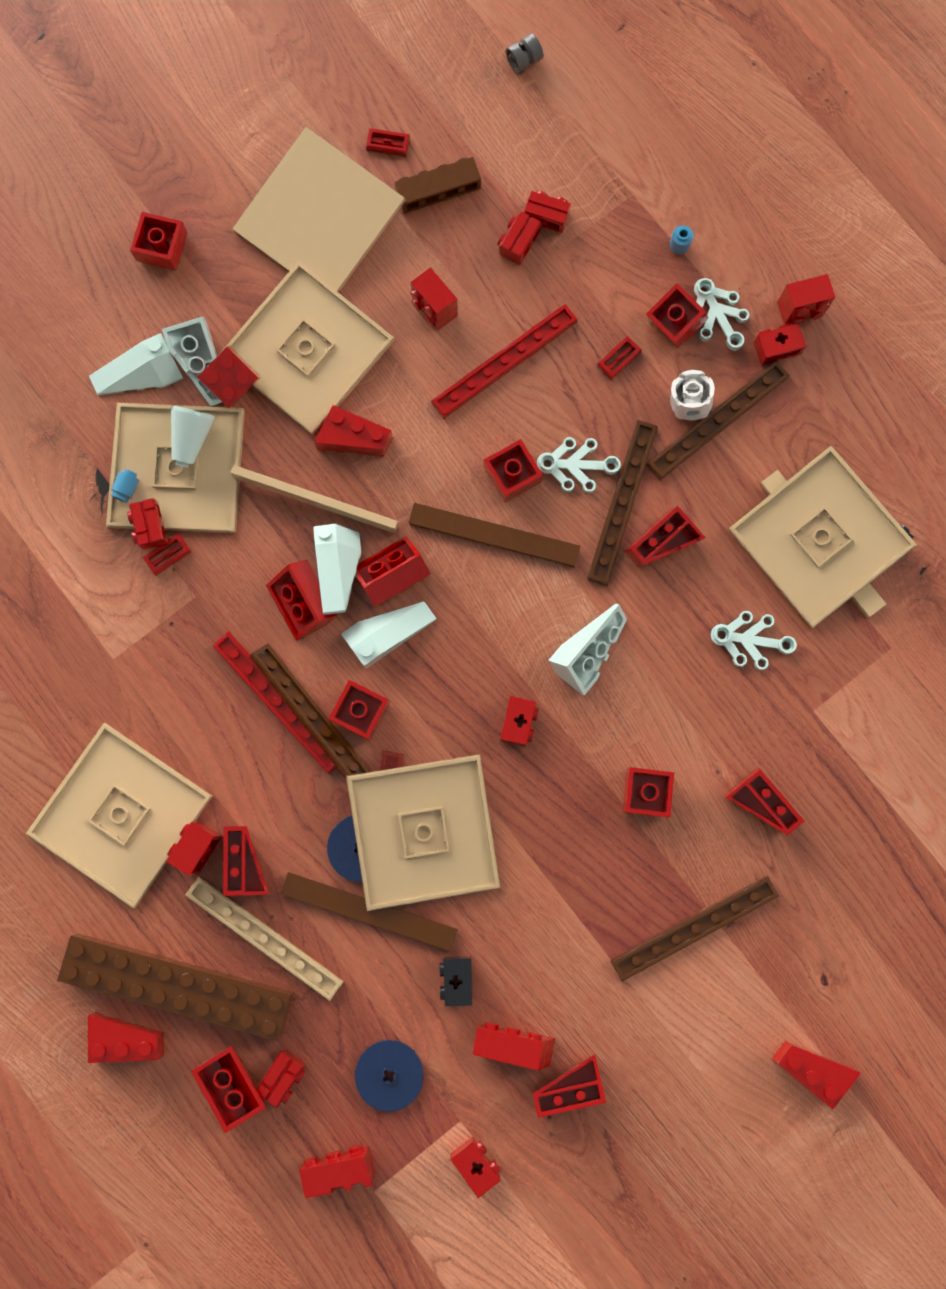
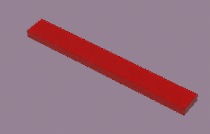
M564 304L432 399L431 403L443 419H445L576 324L578 319L567 305Z
M229 631L226 632L212 646L320 766L330 774L336 768V765L254 664L250 654Z

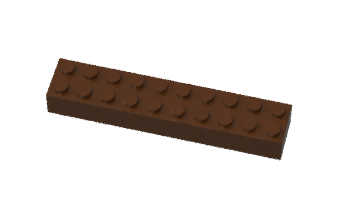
M83 934L70 936L57 981L275 1041L282 1037L294 992Z

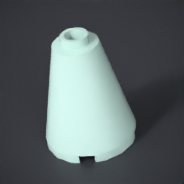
M172 406L171 451L172 460L176 461L175 465L188 468L189 464H194L215 416L196 412L192 409Z

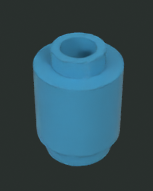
M678 226L673 231L670 248L675 254H684L691 246L694 234L688 226Z
M127 469L124 472L119 471L111 488L113 491L111 496L125 503L132 499L139 483V479L136 478L137 474Z

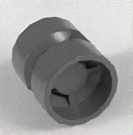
M532 33L520 39V44L515 42L505 50L507 60L516 73L527 69L529 63L533 65L544 57L542 46L537 37Z

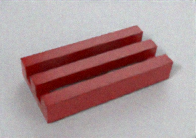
M369 128L366 151L407 157L410 134ZM372 136H374V137H381V138H388V139H384V140H383V139H376V138H372ZM391 139L404 141V143L392 141Z
M626 336L597 363V367L601 368L603 373L613 380L642 352V349ZM627 343L630 345L608 366L605 365ZM634 349L635 351L612 372L611 369Z
M179 533L169 539L166 545L159 546L142 557L155 576L191 553V550ZM179 541L180 544H178L171 550L167 551L153 562L150 561L152 558H154L155 556H157L158 554H160L161 552H163L164 550H166L167 548H169L170 546ZM184 548V550H182L181 552H179L178 554H176L175 556H173L172 558H170L169 560L155 568V566H157L158 564H160L161 562H163L164 560H166L167 558H169L170 556Z

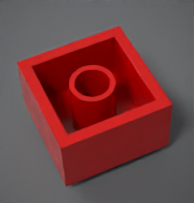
M141 212L130 251L138 262L176 271L188 232L182 221Z
M431 267L410 282L411 302L416 310H421L425 314L424 318L431 327L434 325L439 331L458 316L456 296Z
M825 274L787 284L777 304L783 323H792L793 325L802 323L805 319L812 318V320L823 317L836 297L829 276Z
M678 283L646 313L649 321L677 349L709 319L707 312Z
M227 346L197 378L228 408H231L261 376L231 346Z
M521 439L483 460V467L504 502L542 482L543 474Z
M348 680L328 719L370 741L390 701Z
M627 768L622 813L670 818L675 772Z
M191 822L186 824L181 830L180 836L182 837L177 844L174 843L167 853L169 858L166 861L188 876L200 874L223 837L201 822Z

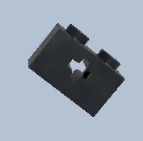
M471 956L444 957V963H439L440 977H444V986H440V1000H445V1006H471ZM454 975H458V979L462 980V982H459L458 987H454V984L449 981L453 980Z

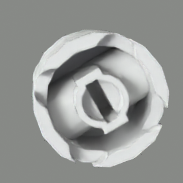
M698 370L684 371L672 382L670 403L677 418L693 421L706 418L709 415L713 405L715 387L713 380L705 376L704 372Z

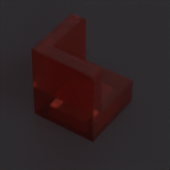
M382 750L379 771L403 767L405 755Z

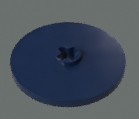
M349 816L341 820L330 833L327 843L328 858L334 870L342 877L351 881L363 882L359 855L355 851L357 849L353 816Z
M382 1040L369 1046L360 1056L355 1069V1083L360 1096L368 1105L381 1111L389 1112L405 1108L417 1097L423 1083V1066L419 1056L410 1046L397 1040ZM385 1070H388V1072H395V1074L393 1075V1081H391L390 1079H384V1076L386 1074Z

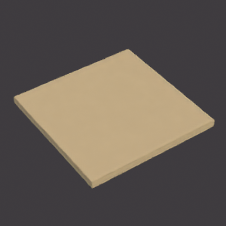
M305 127L235 224L233 230L288 271L300 261L339 293L406 200L388 185Z
M298 261L225 348L231 346L261 376L253 385L254 388L314 436L323 426L332 405L339 407L392 345L395 338Z
M117 403L106 527L134 529V525L130 524L127 512L130 511L129 504L155 498L160 506L165 531L236 534L240 480L234 479L230 472L234 465L241 467L244 408ZM172 406L192 409L196 412L215 416L194 464H189L188 468L175 465L176 461L172 460ZM125 469L136 473V478L139 479L132 499H129L127 503L111 496L113 492L111 488L118 472H124Z
M832 446L827 448L728 529L811 628H814L917 546Z
M103 723L26 834L127 905L136 909L168 863L166 862L169 858L167 853L174 843L177 844L181 839L180 832L186 824L197 821L213 796L107 723Z
M480 755L346 776L367 911L500 888Z

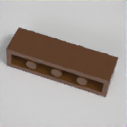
M473 157L461 158L455 163L443 164L436 169L424 170L417 175L402 177L394 182L395 191L406 200L401 206L403 214L481 189V177Z

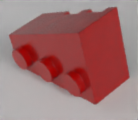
M332 405L314 443L317 450L320 451L333 450L341 453L354 452L362 455L384 457L393 436L390 429Z
M677 505L665 513L625 550V553L640 567L701 541L706 537Z
M486 1022L485 1025L477 1027L473 1055L539 1071L551 1065L555 1038L543 1036L535 1032H521V1029L507 1027V1029L499 1028V1024Z
M787 1041L782 1044L772 1057V1060L832 1110L861 1074V1072L850 1066Z

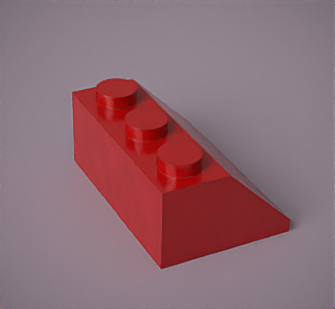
M405 536L357 564L355 576L375 607L386 602L392 596L405 591L406 588L416 582L422 581L431 573L421 554L409 538Z
M307 559L288 564L266 584L296 641L326 626L338 616L337 613L323 615L319 580Z
M233 1046L215 1054L191 1070L193 1077L225 1133L266 1108Z

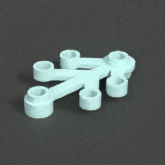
M708 278L698 280L694 286V293L697 296L696 302L703 308L706 300L710 307L708 312L709 319L701 329L699 338L705 342L711 339L713 334L712 327L716 318L727 337V347L733 351L739 350L744 343V336L740 332L733 331L725 316L728 315L736 318L738 323L747 322L750 315L748 310L730 307L737 304L739 294L736 291L729 292L716 288L713 281ZM704 287V288H706L708 291H707V292H703V291L701 290V288ZM734 296L736 300L732 301L729 297ZM715 297L725 299L726 303L730 306L718 303ZM739 314H744L746 318H740ZM702 332H708L709 336L705 337ZM735 340L738 345L731 344V341Z
M572 437L565 438L563 444L553 453H543L537 459V466L544 474H552L566 493L571 492L575 484L572 479L566 478L559 468L567 469L583 485V491L590 494L594 492L596 483L589 479L580 469L604 470L605 473L614 475L621 466L620 460L615 456H609L604 461L581 460L587 453L596 450L597 441L593 438H588L584 445L567 460L559 458L565 452L575 449L576 441ZM570 441L573 443V446L567 447L565 443ZM587 443H593L594 447L588 448ZM549 461L551 466L546 467L543 463ZM613 464L615 469L610 470L607 465ZM569 482L572 487L569 489L565 488L564 484ZM590 483L593 485V488L589 490L585 485Z
M743 611L729 625L718 624L710 633L713 643L718 646H724L733 657L732 661L735 666L742 667L747 662V657L740 653L733 643L739 642L754 660V667L760 671L766 669L769 662L767 658L762 657L754 645L775 648L782 654H790L797 647L795 639L791 636H785L780 640L755 636L764 628H770L774 624V618L770 614L761 617L757 624L743 634L735 633L734 631L742 624L747 625L753 619L751 612ZM742 615H748L749 621H744ZM764 618L770 619V625L764 623ZM718 632L724 633V639L718 637ZM783 642L789 644L788 650L782 647ZM737 656L743 658L742 664L736 661ZM759 660L764 661V667L758 665Z

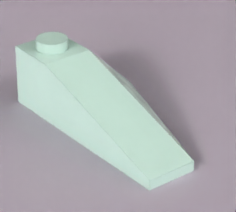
M202 316L162 329L169 351L210 406L222 403L197 378L217 357L206 319Z
M161 333L140 342L89 375L98 396L123 393L127 390L137 389V391L152 387L165 388L184 379Z
M337 524L313 527L323 615L346 612L352 590V582L357 572L358 560L362 554L360 533Z
M420 602L359 621L341 635L365 669H367L437 620V618L425 602Z
M619 604L613 605L563 643L548 660L556 674L581 695H585L597 681L600 675L598 670L602 662L607 661L609 657L607 652L611 644L617 641L627 621Z

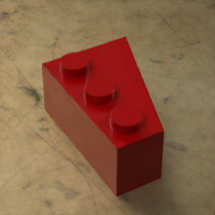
M758 767L723 795L728 800L787 836L805 822Z
M247 826L223 827V896L269 895Z
M98 1012L88 1015V1063L158 1060L164 1056V1032L139 1024L125 1022L119 1018L108 1017Z
M595 1054L532 1093L538 1118L606 1103Z
M361 1144L350 1147L348 1152H330L326 1154V1158H308L304 1160V1164H301L299 1168L305 1198L332 1194L333 1190L344 1188L345 1191L352 1190V1185L364 1183L365 1187L372 1186L375 1176L369 1146L362 1147Z

